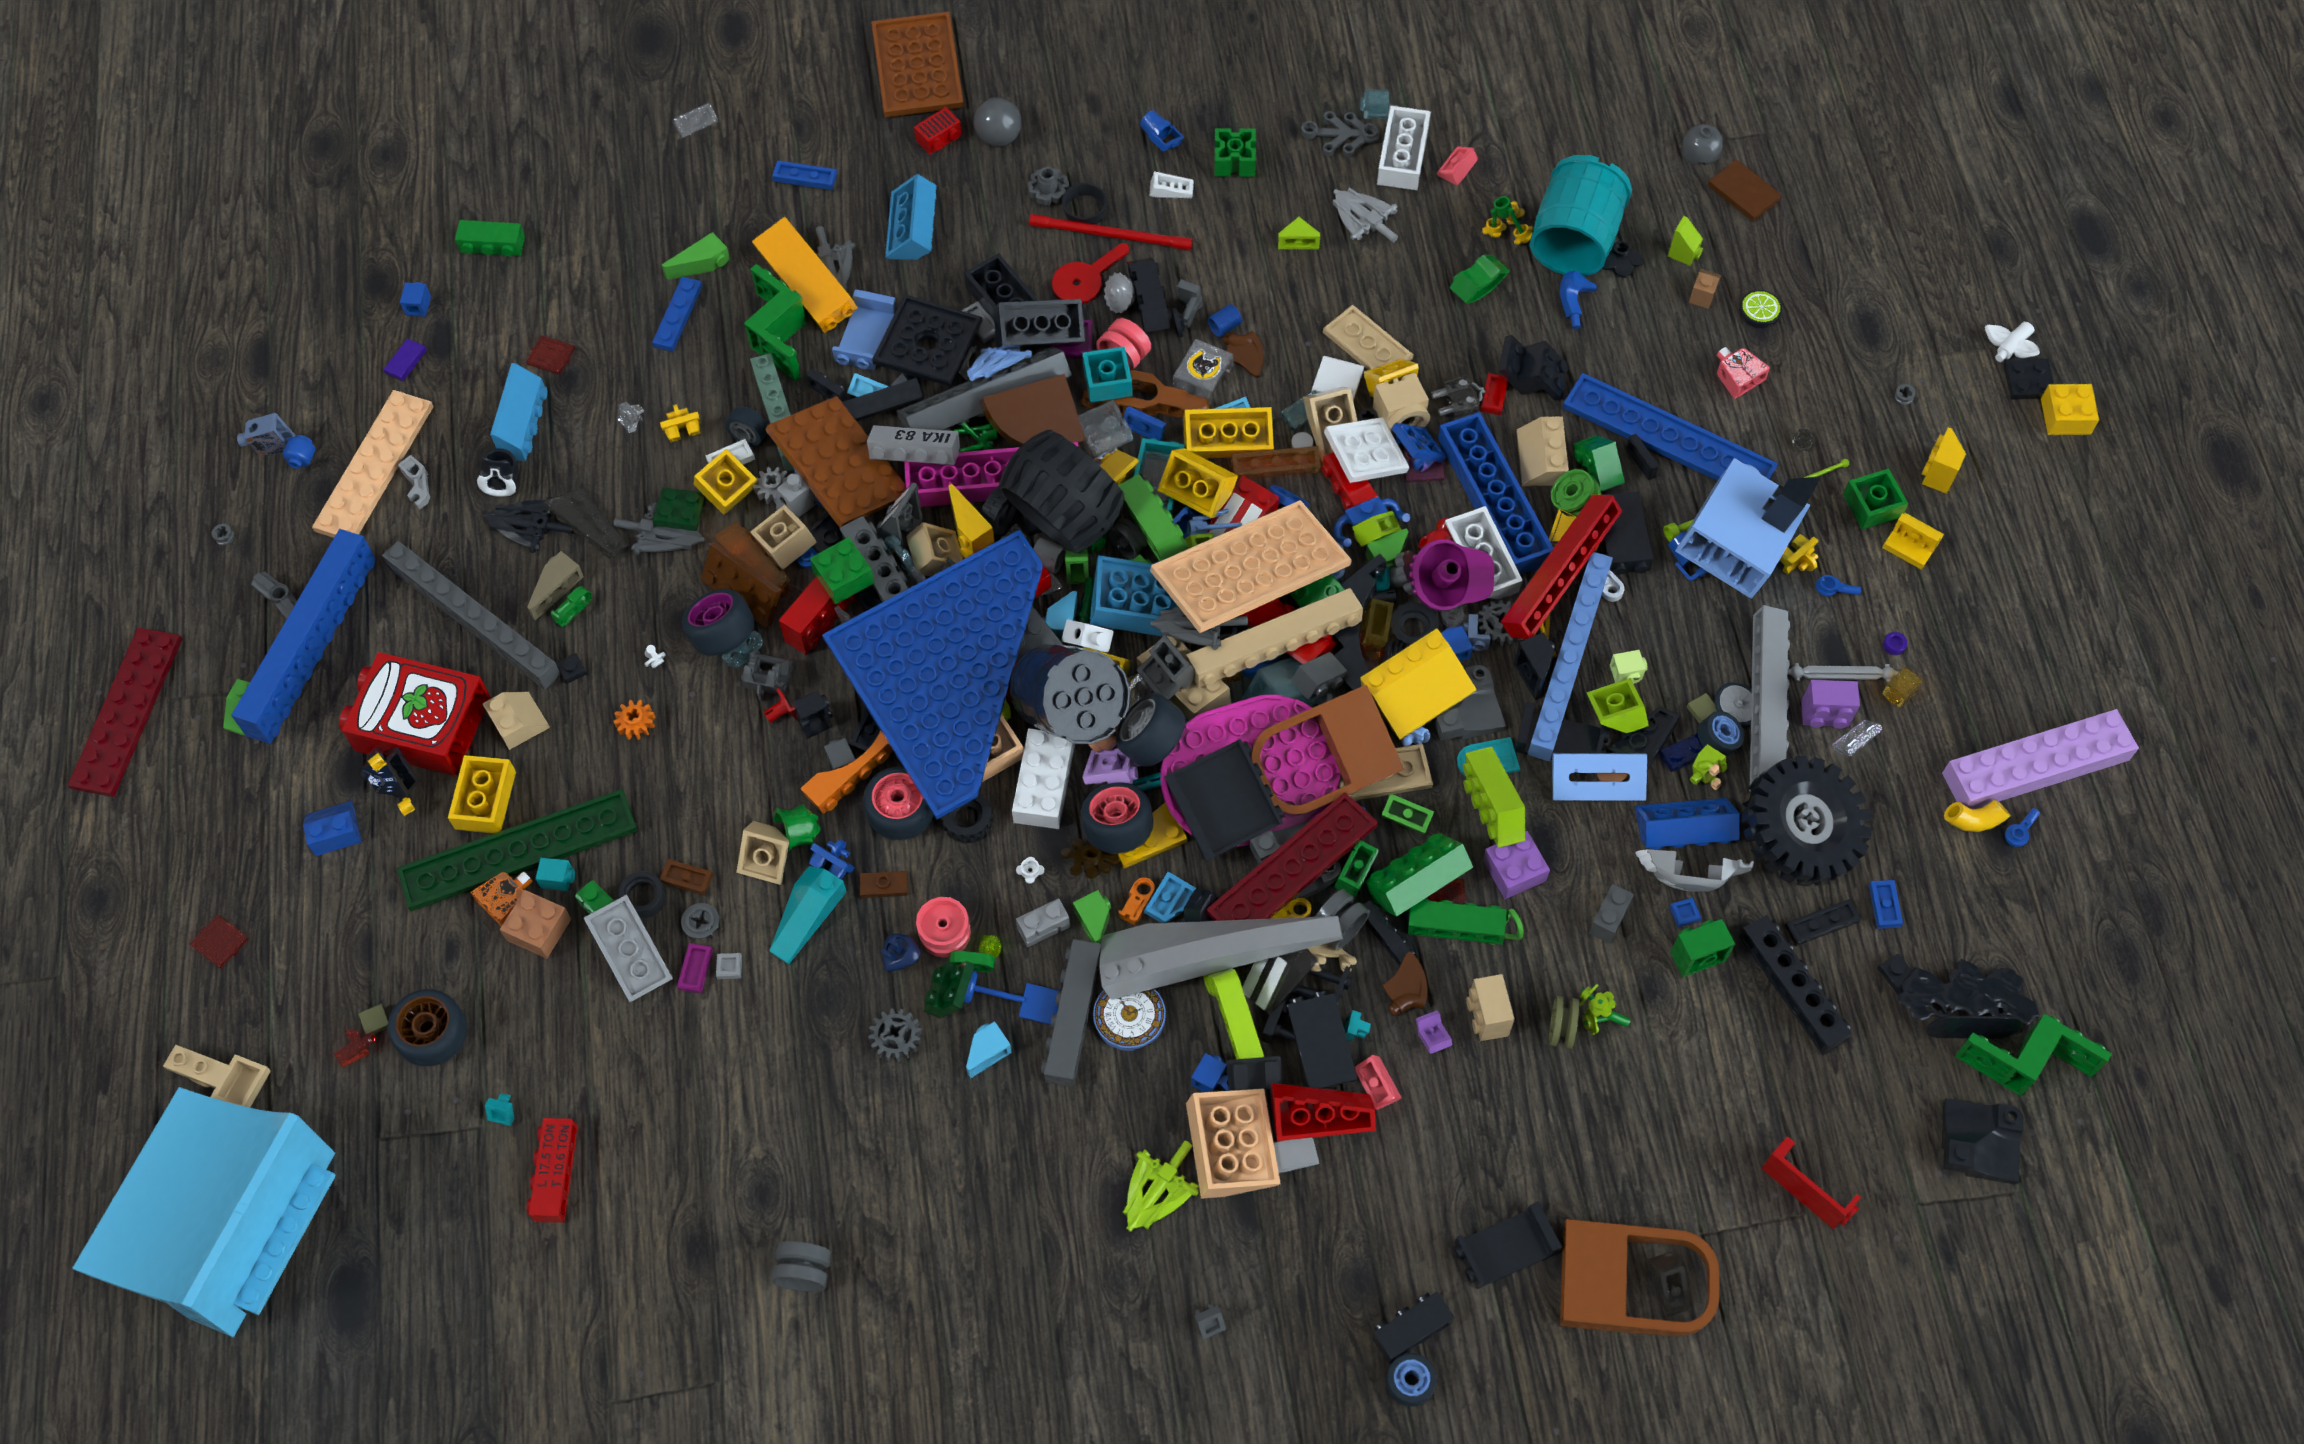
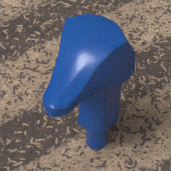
M1575 270L1568 271L1563 275L1559 293L1566 318L1571 319L1573 329H1579L1581 327L1579 317L1582 315L1577 301V295L1581 292L1596 291L1597 285L1588 281L1580 272Z

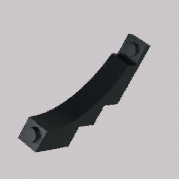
M1381 554L1377 555L1341 584L1345 590L1351 588L1362 605V620L1370 600L1377 591L1376 581L1373 578L1381 577L1386 569V560ZM1362 621L1355 626L1339 630L1332 637L1341 649L1334 656L1348 671L1343 678V685L1349 692L1362 687L1360 677L1369 672L1360 647Z

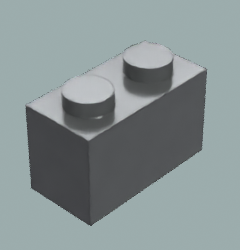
M1329 652L1300 665L1291 681L1309 700L1316 696H1323L1328 690L1338 689L1344 683L1343 678L1348 671Z
M1612 884L1592 923L1589 934L1611 944L1634 894Z

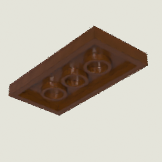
M717 542L711 544L700 580L713 590L731 589L738 592L750 608L754 620L765 628L770 626L782 590Z

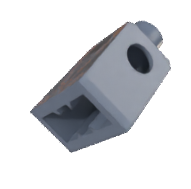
M276 413L248 420L245 426V433L238 434L237 441L241 447L250 445L259 455L283 454L288 439L295 437V434Z

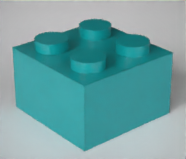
M1125 346L1082 353L1083 369L1090 403L1133 396L1132 378Z

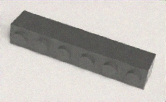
M1073 939L1072 946L1066 949L1065 961H1068L1067 969H1062L1060 983H1063L1062 991L1057 992L1055 1005L1059 1006L1058 1012L1052 1015L1051 1028H1054L1053 1035L1048 1036L1046 1050L1049 1051L1047 1059H1043L1041 1073L1044 1074L1046 1083L1074 1087L1100 964L1101 944Z

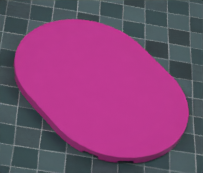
M1261 695L1209 710L1185 723L1184 732L1178 744L1162 760L1161 766L1163 797L1177 823L1192 835L1168 788L1164 776L1240 738L1242 742L1247 741L1251 748L1253 741L1263 730L1312 707L1300 700L1282 695ZM1311 718L1272 735L1263 745L1261 765L1274 794L1281 801L1290 805H1303L1338 789L1340 771L1316 718ZM1331 802L1301 815L1283 814L1284 817L1281 818L1283 824L1270 830L1272 832L1279 831L1314 819ZM1248 840V841H1246V842H1244V843H1242V844H1240V845H1238V846H1236V847H1243V846L1250 845V840Z

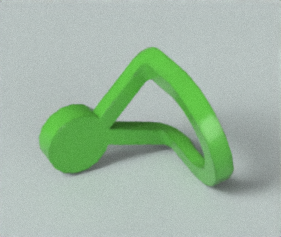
M1510 908L1506 913V924L1512 916L1517 926V933L1515 935L1505 933L1504 939L1522 940L1524 930L1521 920L1516 911Z

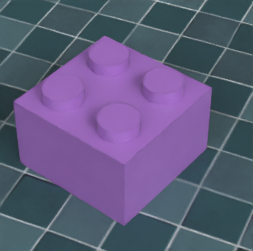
M1811 680L1801 700L1803 725L1814 728L1822 726H1833L1838 729L1849 727L1860 707L1858 681Z
M1528 831L1525 832V841L1500 848L1496 844L1485 849L1483 862L1504 899L1547 881L1550 869Z

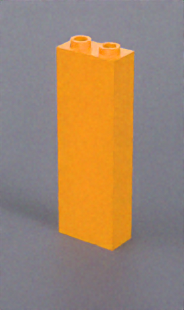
M783 217L752 241L759 253L787 287L801 295L803 307L824 333L835 328L839 322L851 316L858 309L850 295L786 217Z

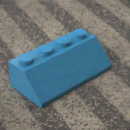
M916 174L891 192L885 255L887 259L918 260L931 251L936 185L919 174Z
M511 363L490 435L496 449H506L515 456L516 460L526 461L528 453L532 451V438L537 433L538 417L542 416L543 400H546L548 391L541 377L516 363Z

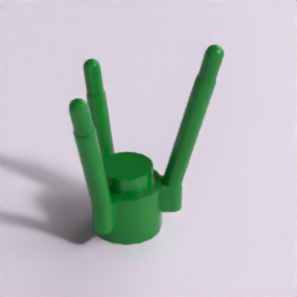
M991 424L970 427L981 439L982 432L984 430L987 431V442L992 446L993 441L997 440V432ZM965 428L954 430L958 431L959 436L969 434ZM980 448L972 451H982L983 449Z

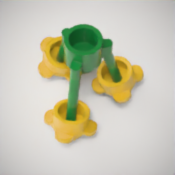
M1507 196L1498 197L1494 201L1495 208L1491 209L1492 218L1488 219L1486 227L1482 228L1483 234H1489L1495 238L1501 236V232L1506 230V224L1497 218L1499 216L1506 218L1509 225H1516L1517 228L1513 232L1516 238L1514 241L1516 245L1529 242L1534 230L1533 227L1526 224L1521 225L1518 221L1519 217L1524 216V209H1520L1517 202H1510Z

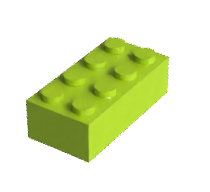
M1493 747L1465 753L1466 763H1463V770L1466 780L1463 781L1464 789L1467 794L1470 793L1473 807L1475 809L1478 808L1482 824L1487 825L1490 839L1495 840L1498 848L1525 841V806Z

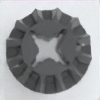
M697 903L690 906L683 913L681 926L686 935L693 939L701 938L704 940L705 937L713 935L714 931L719 928L720 918L713 906L706 903ZM704 916V920L708 924H701L698 928L695 921L700 920Z

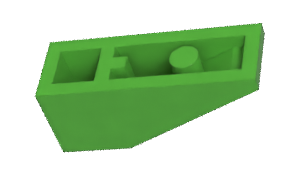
M712 232L663 263L662 268L665 278L670 280L714 271L730 261L727 247Z

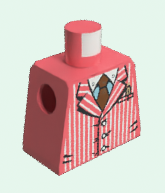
M1724 347L1717 354V357L1721 360L1717 375L1734 399L1766 380L1770 367L1748 350L1742 348L1732 354Z

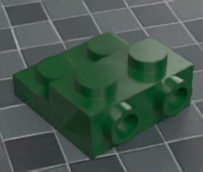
M965 961L958 966L946 963L936 968L931 976V989L927 992L924 999V1012L941 1019L961 1009L975 964Z

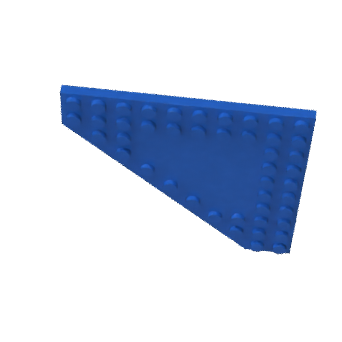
M1020 530L822 634L827 646L936 820L978 797L1010 685L1011 675L1015 668L1043 570V563Z

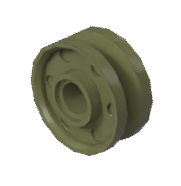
M1563 996L1555 997L1550 1021L1549 1046L1556 1047L1561 1036L1564 1037L1565 1048H1573L1579 1016V999L1571 998L1568 1008H1564Z

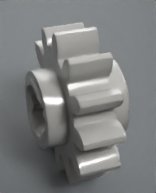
M767 467V473L759 471L760 478H756L757 483L753 486V489L759 500L765 498L767 504L771 500H774L776 503V489L787 481L788 474L787 471L780 473L779 467L775 471H771V468Z

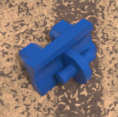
M840 839L836 843L830 840L827 847L832 849L831 852L815 843L812 845L811 850L814 853L809 861V864L812 866L823 868L826 862L830 861L833 864L829 872L840 879L844 877L846 872H853L855 867L839 858L841 855L847 858L850 854L849 851L845 850L846 842Z

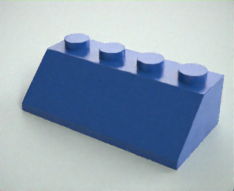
M1727 798L1635 805L1640 839L1646 848L1653 850L1661 849L1663 846L1681 848L1686 844L1704 846L1708 845L1709 842L1728 844L1733 840H1739L1740 813Z

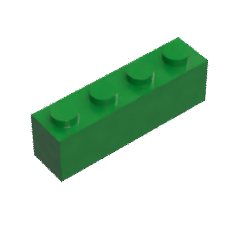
M1425 898L1410 908L1408 935L1503 945L1507 909H1501V907L1495 905L1481 907L1474 903L1454 904L1448 900L1434 902Z

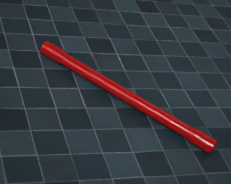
M1031 214L1029 219V226L1092 234L1169 246L1191 251L1192 238L1166 236L1056 219L1037 214Z

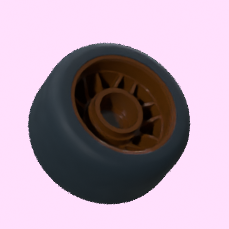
M434 989L418 990L402 998L393 1008L388 1020V1035L392 1045L405 1060L418 1066H435L451 1059L462 1047L467 1034L466 1018L458 1004L446 993Z

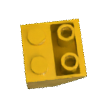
M1949 427L1944 435H1939L1930 453L1928 462L1922 471V475L1925 476L1922 484L1945 494L1950 489L1966 455L1954 431Z

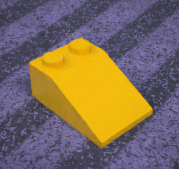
M950 484L948 486L961 547L960 552L964 558H967L995 543L993 527L957 488Z

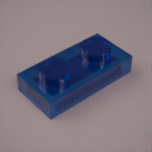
M1697 733L1662 749L1659 755L1670 772H1673L1695 762L1697 755L1704 747Z

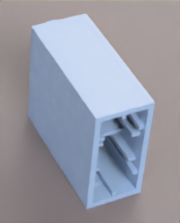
M1734 458L1714 485L1675 551L1752 599L1772 574L1809 509L1810 504L1806 503L1804 509L1785 533L1781 532L1761 519L1765 513V510L1762 509L1769 497L1774 499L1772 495L1779 485L1761 475L1755 467L1743 464Z

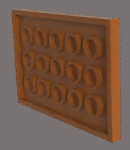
M949 12L871 21L884 117L940 111L945 107L947 109L964 108Z
M837 396L773 422L766 427V432L840 528L862 516L865 518L889 507L906 490V484L887 460L869 459L868 435Z

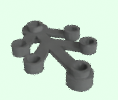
M1327 111L1324 114V123L1334 125L1337 129L1318 128L1317 124L1312 121L1304 122L1301 127V134L1306 140H1312L1315 136L1336 137L1331 142L1323 145L1322 152L1327 157L1333 156L1335 149L1349 138L1357 139L1343 146V155L1348 158L1354 156L1355 150L1365 142H1376L1380 136L1376 125L1362 123L1353 112L1345 113L1344 123L1332 111ZM1353 125L1357 129H1350L1348 126Z

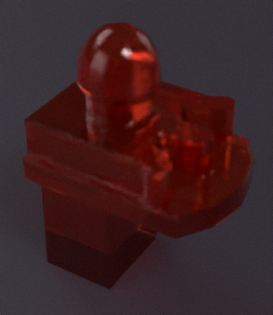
M355 1028L352 1030L346 1029L345 1033L351 1044L334 1053L339 1064L344 1068L359 1058H364L370 1054L367 1046L375 1042V1034L367 1033L364 1037H361Z

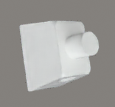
M1067 619L1061 641L1108 653L1113 630ZM1080 629L1081 634L1079 638H1076V632Z

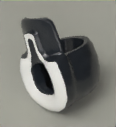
M493 449L481 459V469L477 475L478 487L484 493L491 496L506 497L514 494L517 490V479L519 477V467L515 456L506 449Z

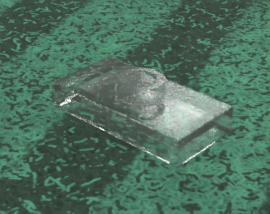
M1868 720L1861 721L1833 743L1834 752L1851 756L1880 733L1882 727L1880 723Z

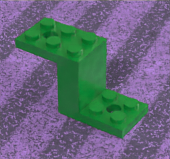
M756 264L750 269L756 294L767 303L744 322L750 348L760 356L771 353L775 367L796 382L801 377L800 366L796 357L797 353L792 346L785 345L784 342L807 323L802 304L803 299L797 291L790 290L782 280L774 278L769 270L766 268L762 269Z
M2044 1013L2029 1030L2014 1057L2009 1051L1994 1046L1986 1037L1976 1035L1975 1033L1968 1037L1954 1057L2021 1097L2037 1080L2051 1054L2092 1078L2108 1062L2112 1053L2107 1051L2103 1045L2093 1043L2085 1038L2081 1032L2061 1024L2060 1020L2056 1017L2048 1016Z

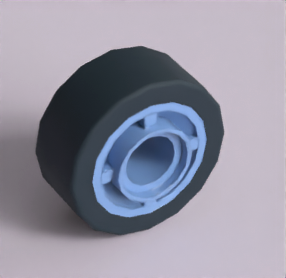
M1716 711L1699 724L1698 738L1703 747L1708 744L1723 755L1729 756L1743 744L1744 731L1734 716L1727 712Z
M1404 1354L1397 1357L1390 1365L1386 1376V1385L1390 1396L1397 1403L1407 1407L1419 1406L1425 1403L1432 1396L1437 1383L1436 1372L1432 1364L1425 1357L1418 1354ZM1414 1375L1418 1380V1384L1414 1386L1408 1385L1404 1377Z

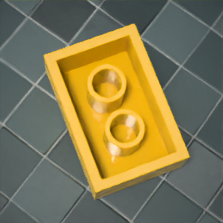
M464 755L448 819L455 830L497 833L502 830L516 774L509 759Z

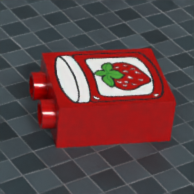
M378 652L372 666H365L361 670L357 681L359 694L353 706L347 705L342 710L339 718V729L356 752L369 755L374 747H380L383 751L398 747L409 765L457 776L464 755L467 754L486 711L482 703L490 700L491 696L480 676Z

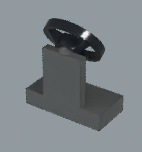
M1181 279L1177 288L1180 304L1186 306L1183 315L1176 308L1172 309L1179 338L1183 337L1185 327L1189 329L1196 312H1200L1203 306L1200 286Z

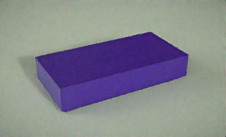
M407 339L383 369L385 374L403 382L427 351L425 346Z

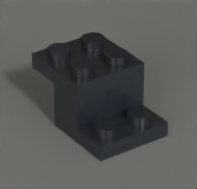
M1509 335L1504 339L1498 371L1521 395L1544 389L1556 401L1562 399L1568 364L1546 341L1523 346L1513 335Z

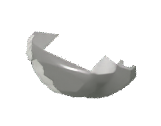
M1648 849L1635 852L1641 864L1645 866L1647 871L1654 872L1659 881L1667 886L1691 892H1708L1718 889L1730 877L1751 871L1754 861L1746 864L1740 859L1735 861L1723 858V866L1709 865L1707 879L1680 875L1683 861L1676 860V851Z

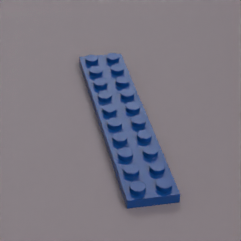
M1584 373L1581 374L1563 403V409L1627 439L1636 433L1646 448L1716 481L1719 480L1734 458L1743 464L1755 467L1761 475L1769 480L1778 466V463Z

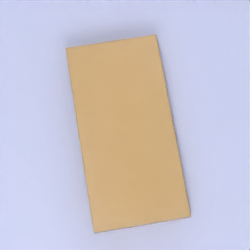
M1354 305L1350 306L1323 328V333L1367 370L1401 358L1409 361L1413 359V354Z
M1423 744L1395 748L1405 770L1348 795L1355 801L1432 788L1433 782ZM1341 774L1338 784L1339 789L1345 786Z

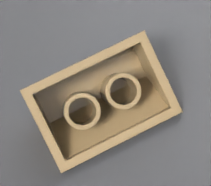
M1563 416L1540 417L1517 429L1522 486H1553L1561 475L1569 471Z

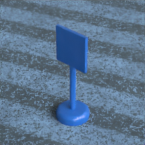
M973 970L963 1003L971 1002L974 991L1022 1002L1019 1018L1051 1025L1053 1013L1057 1014L1058 1006L1055 1005L1058 990L1027 983L1024 996L977 986L978 974Z

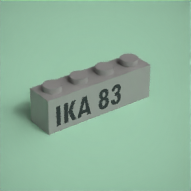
M873 425L867 440L869 459L954 465L960 449L958 431Z

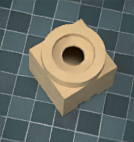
M1416 373L1403 376L1401 381H1398L1397 378L1393 379V384L1383 382L1375 385L1372 409L1377 412L1378 418H1384L1394 438L1396 434L1392 427L1395 423L1425 427L1430 421V414L1427 410L1429 399Z

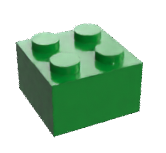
M1889 468L1849 480L1843 493L1862 530L1899 519L1908 506V502Z
M849 537L810 558L813 573L835 605L875 583L871 567Z
M1711 919L1702 923L1696 929L1686 928L1679 932L1670 954L1684 978L1726 962L1735 946V942L1723 919L1717 921Z

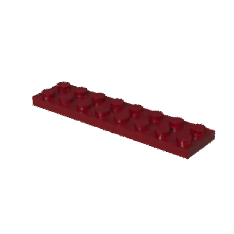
M137 627L69 780L68 786L70 789L115 797L183 640L180 635Z
M1344 792L1206 910L1209 916L1214 921L1270 919L1349 852L1358 841L1363 840L1377 828L1378 822Z

